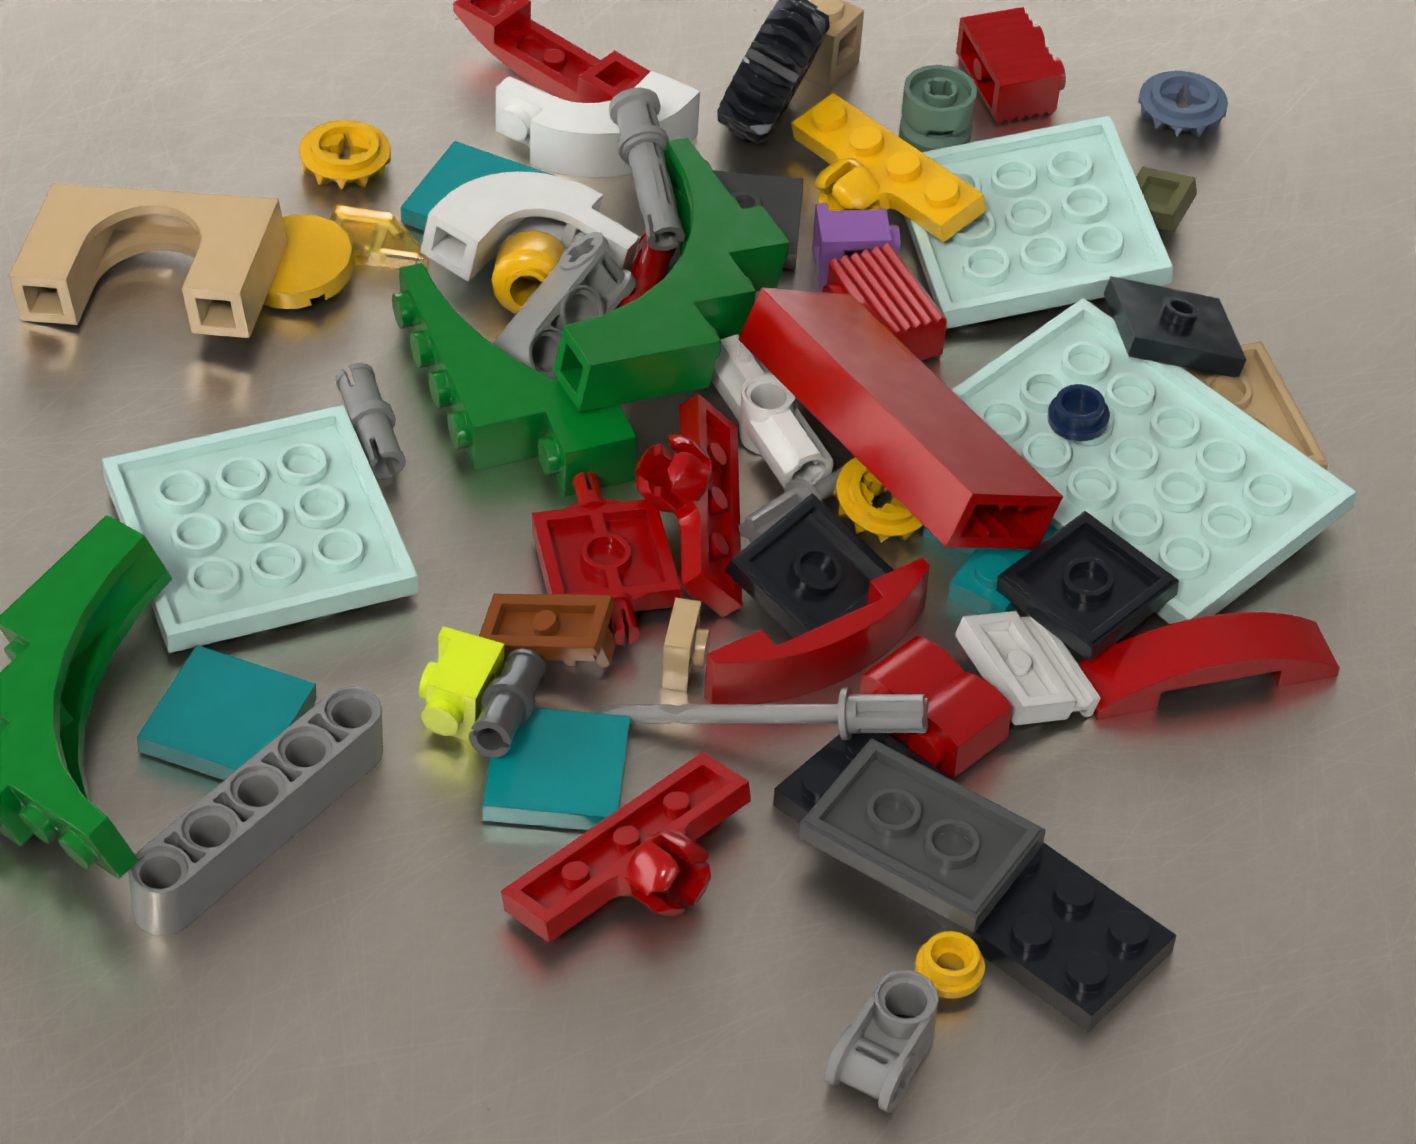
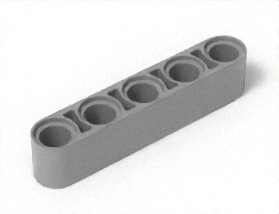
M356 686L338 688L329 693L135 854L139 860L128 870L135 923L143 931L159 936L177 934L187 928L373 770L381 761L383 754L382 706L379 698L372 691Z

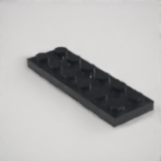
M852 733L851 740H842L840 734H838L775 787L773 805L800 824L803 818L871 738L952 781H956L888 733ZM1043 843L1042 847L975 933L886 886L945 930L960 932L970 937L977 944L984 958L1088 1033L1173 952L1176 934L1045 843Z

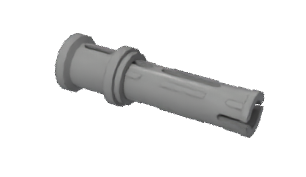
M630 88L613 97L609 103V114L613 123L619 127L621 136L617 147L619 155L632 169L637 198L645 224L647 243L654 250L668 251L678 247V241L683 242L685 239L664 154L669 137L666 131L660 128L657 115L660 113L661 105L657 94L647 88Z

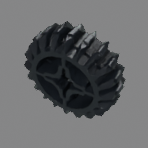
M779 0L776 2L773 10L770 11L743 57L717 110L718 121L728 127L729 132L743 140L747 138L757 144L767 140L795 95L830 28L829 15L819 10L816 4L808 0Z

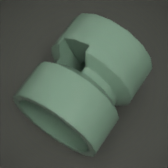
M930 65L912 71L906 78L904 85L899 137L920 152L970 143L972 134L971 123L973 122L977 87L974 80L964 71L951 66Z

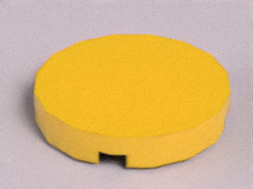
M292 214L282 217L287 245L263 305L278 309H300L311 306L310 299L325 294V300L339 293L351 279L355 264L347 232L334 221L317 215Z

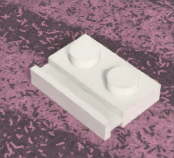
M1016 611L962 617L955 632V637L983 679L993 685L1012 706L1010 720L1014 726L1066 720L1071 712L1080 711L1083 717L1092 716L1101 697L1063 642L1030 616L1020 617Z

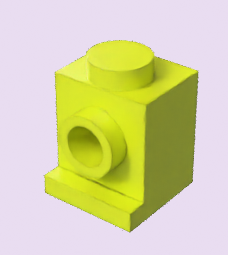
M445 626L442 627L438 634V663L430 661L427 664L419 685V698L426 700V706L421 713V719L427 729L439 735H451L470 741L469 733L473 731L471 728L478 720L482 711L481 696L489 682L498 678L504 668V643Z

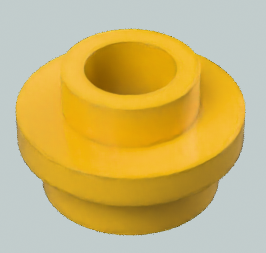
M945 931L932 936L919 949L915 961V972L931 980L937 989L939 997L961 998L970 995L981 985L984 978L985 961L977 944L970 937L960 932ZM948 967V968H953V969H955V970H947V969H944V968Z

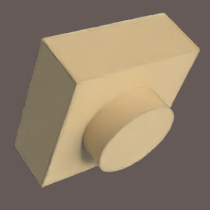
M675 598L664 642L661 688L687 692L693 666L705 667L710 642V630L700 628L701 601Z

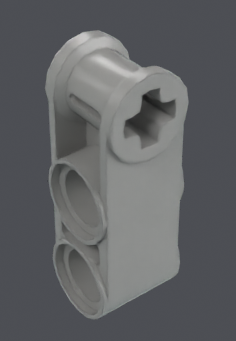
M589 233L576 240L563 252L558 264L537 290L530 295L527 302L506 328L497 335L493 344L514 359L547 377L557 380L553 374V368L563 325L605 315L613 311L632 292L636 279L629 270H621L607 251L608 241L602 233Z

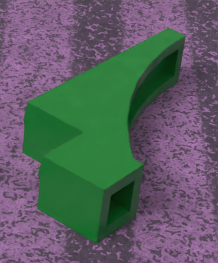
M423 263L399 267L400 292L392 295V307L397 325L400 329L408 328L415 364L418 368H427L429 373V389L434 405L437 409L445 407L448 414L447 424L452 444L456 450L464 448L474 471L539 457L544 473L546 475L554 474L564 497L576 494L572 482L574 477L584 472L586 483L588 482V471L596 473L599 478L600 488L635 480L636 435L621 405L579 412L559 381L547 377L514 359L484 338L466 322L437 289Z

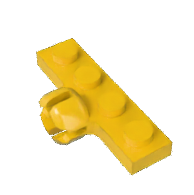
M835 93L830 94L791 122L794 139L831 164L819 173L814 182L817 190L819 189L818 202L827 203L828 211L897 210L943 243L986 212L984 194Z

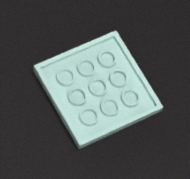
M1110 115L922 152L984 194L986 212L944 243L904 216L934 303L947 319L946 329L1073 304L1082 298L1087 301L1105 297L1104 291L1110 276L1157 286L1173 284L1172 263Z
M344 405L102 459L104 478L120 522L145 535L173 578L150 603L168 653L418 594V574Z

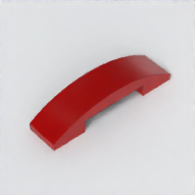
M456 0L453 2V12L491 54L520 77L555 97L577 103L610 101L620 92L636 87L651 72L615 50L600 60L531 19V1Z
M922 557L871 580L866 606L778 646L761 629L708 653L704 698L709 704H764L777 702L824 689L862 671L893 649L917 622L925 606L930 565Z
M1269 612L1228 613L1173 623L1118 642L1091 662L1085 659L1078 663L1101 697L1094 711L1096 720L1158 709L1161 692L1270 672L1277 686L1282 687L1337 677L1340 669L1315 621L1299 616Z

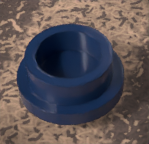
M1074 384L1061 389L1051 401L1047 419L1051 429L1059 436L1072 441H1089L1099 437L1106 431L1110 412L1103 395L1098 390L1088 385Z

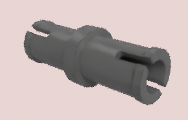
M516 649L509 653L506 658L507 662H505L499 677L489 682L481 696L482 711L478 720L471 728L473 731L469 733V740L472 747L484 756L494 758L506 754L518 727L527 723L535 709L534 694L544 678L542 675L546 672L544 660L532 650Z

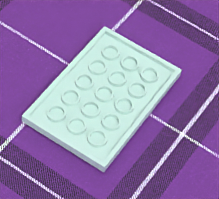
M1084 298L952 389L963 402L1063 496L1050 525L1060 530L1082 512L1086 511L1179 580L1177 595L1155 612L1169 624L1217 614L1345 515L1354 505L1356 495L1354 489L1182 367L1129 357L1114 319ZM1074 384L1088 385L1103 395L1105 403L1109 408L1110 417L1108 427L1102 435L1089 441H1072L1059 436L1051 429L1047 419L1049 404L1057 396L1058 392L1066 386Z

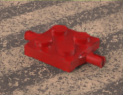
M588 471V482L586 483L584 472L576 475L572 482L579 503L564 509L532 513V534L547 594L612 596L616 603L610 619L613 637L618 645L624 646L626 633L628 645L635 643L641 635L634 612L673 607L675 598H681V586L659 509L646 499L625 502L604 499L599 486L598 475Z

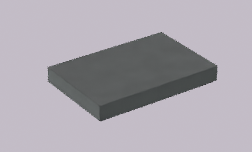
M871 738L800 822L798 838L975 933L1042 847L1046 829Z

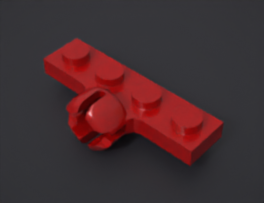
M696 394L679 405L680 434H669L667 438L670 442V448L676 451L677 454L670 452L661 443L649 446L636 466L635 473L637 479L635 483L640 495L661 512L674 513L679 520L681 535V585L693 599L704 602L723 618L742 607V587L725 572L730 560L741 552V536L739 532L738 426L700 394Z
M700 753L502 889L501 895L504 911L548 943L555 940L611 899L619 896L633 897L658 916L672 917L684 914L685 907L666 895L670 893L689 906H695L699 902L709 885L711 871L709 864L706 862L709 858L708 851L696 843L695 840L751 802L749 781L708 754Z

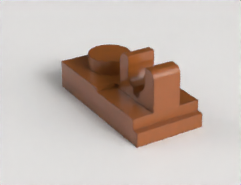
M494 593L479 636L504 643V661H507L506 658L512 651L527 649L537 653L543 660L563 661L568 666H577L578 661L597 660L600 667H609L617 643L608 625L616 603L613 597L609 595Z

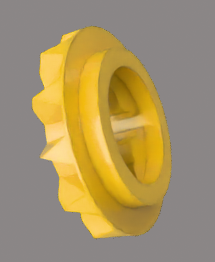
M336 120L321 124L310 130L301 140L299 156L304 174L315 175L319 185H325L332 181L337 182L342 190L347 183L354 182L361 187H365L369 177H383L385 165L391 163V147L385 134L370 124L355 120ZM345 148H350V158L347 160L340 159L341 154H344Z
M856 457L847 462L841 469L833 495L839 501V517H849L855 523L856 534L867 530L877 534L881 544L892 536H897L906 541L914 531L924 527L893 494H891L890 504L887 503L882 508L872 506L874 496H878L882 491L886 492L888 489Z

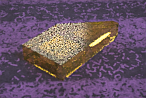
M340 205L334 206L329 220L334 221L347 232L355 263L399 270V267L423 263L428 272L429 258L420 253L421 244L392 213Z

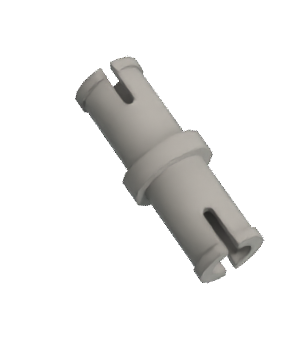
M364 363L348 365L355 385H351L347 372L344 369L339 371L336 376V384L339 391H341L348 416L375 478H391L393 475L390 471L387 457L391 458L397 473H400L406 464L405 456L399 447L393 430L396 421L394 412L390 404L382 400L372 367Z

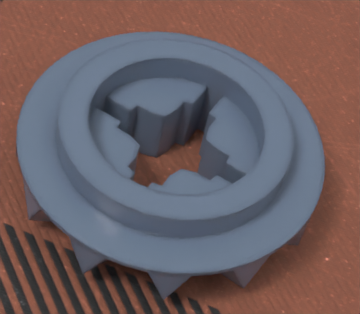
M1167 71L1150 77L1142 85L1138 103L1141 104L1142 118L1153 120L1155 130L1166 128L1174 130L1176 137L1181 132H1190L1194 136L1200 137L1204 129L1217 130L1221 119L1226 117L1228 107L1227 96L1217 83L1203 75L1188 71ZM1181 98L1186 99L1188 108L1177 107V103H1180Z

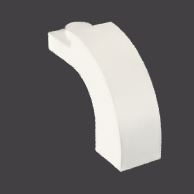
M653 70L634 87L647 88L657 94L661 105L660 113L657 115L660 128L666 131L669 141L688 138L692 141L698 135L699 90ZM510 76L496 87V132L529 146L530 165L557 174L585 178H604L633 174L630 166L621 159L618 152V140L621 136L618 125L613 123L610 118L609 103L611 100L600 103L567 101Z
M504 172L469 181L445 196L428 214L420 253L469 282L492 258L497 256L498 249L509 237L521 231L537 230L549 233L558 239L565 249L589 233L600 232L608 241L607 251L620 269L630 271L640 237L598 212L603 194L588 186L545 173Z

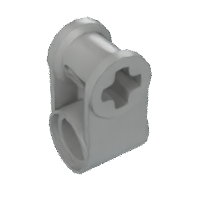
M910 970L895 971L886 975L877 984L876 989L854 1023L845 1029L837 1041L826 1066L824 1081L834 1087H838L841 1083L853 1087L877 1099L879 1109L892 1113L904 1097L915 1071L931 1049L934 1040L938 994L931 980L920 973ZM895 1015H906L913 1018L904 1019Z

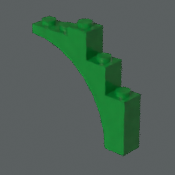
M688 138L667 141L664 153L679 218L685 233V239L681 242L680 259L662 281L640 298L605 315L563 325L553 374L579 412L708 388L716 360L721 352L720 339L736 334L740 336L755 303V293L760 291L761 288L773 289L778 286L782 268L789 253L790 242L785 233L775 224L763 206L741 209L736 198L728 192L713 172L708 161L703 159Z
M109 515L102 518L0 615V630L10 642L4 648V651L12 661L0 672V833L20 847L33 834L48 844L56 837L59 839L58 842L63 850L84 869L88 870L95 863L117 879H120L139 859L108 816L92 803L84 772L85 731L95 692L114 652L139 615L173 578L145 535Z

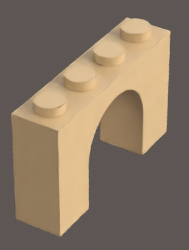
M53 183L8 275L20 320L78 325L96 283L109 268L137 254L152 251H172L194 258L181 288L192 334L250 338L287 245L279 198Z

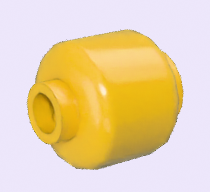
M537 230L521 231L509 237L498 249L491 281L494 295L505 309L516 315L527 302L530 295L537 290L558 264L561 255L566 250L558 239L549 233Z

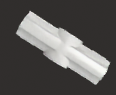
M738 334L720 339L721 352L716 360L711 382L739 421L738 436L741 444L748 450L762 455L784 489L786 484L795 478H802L814 485L830 475L833 469V459L796 407V397L738 340Z

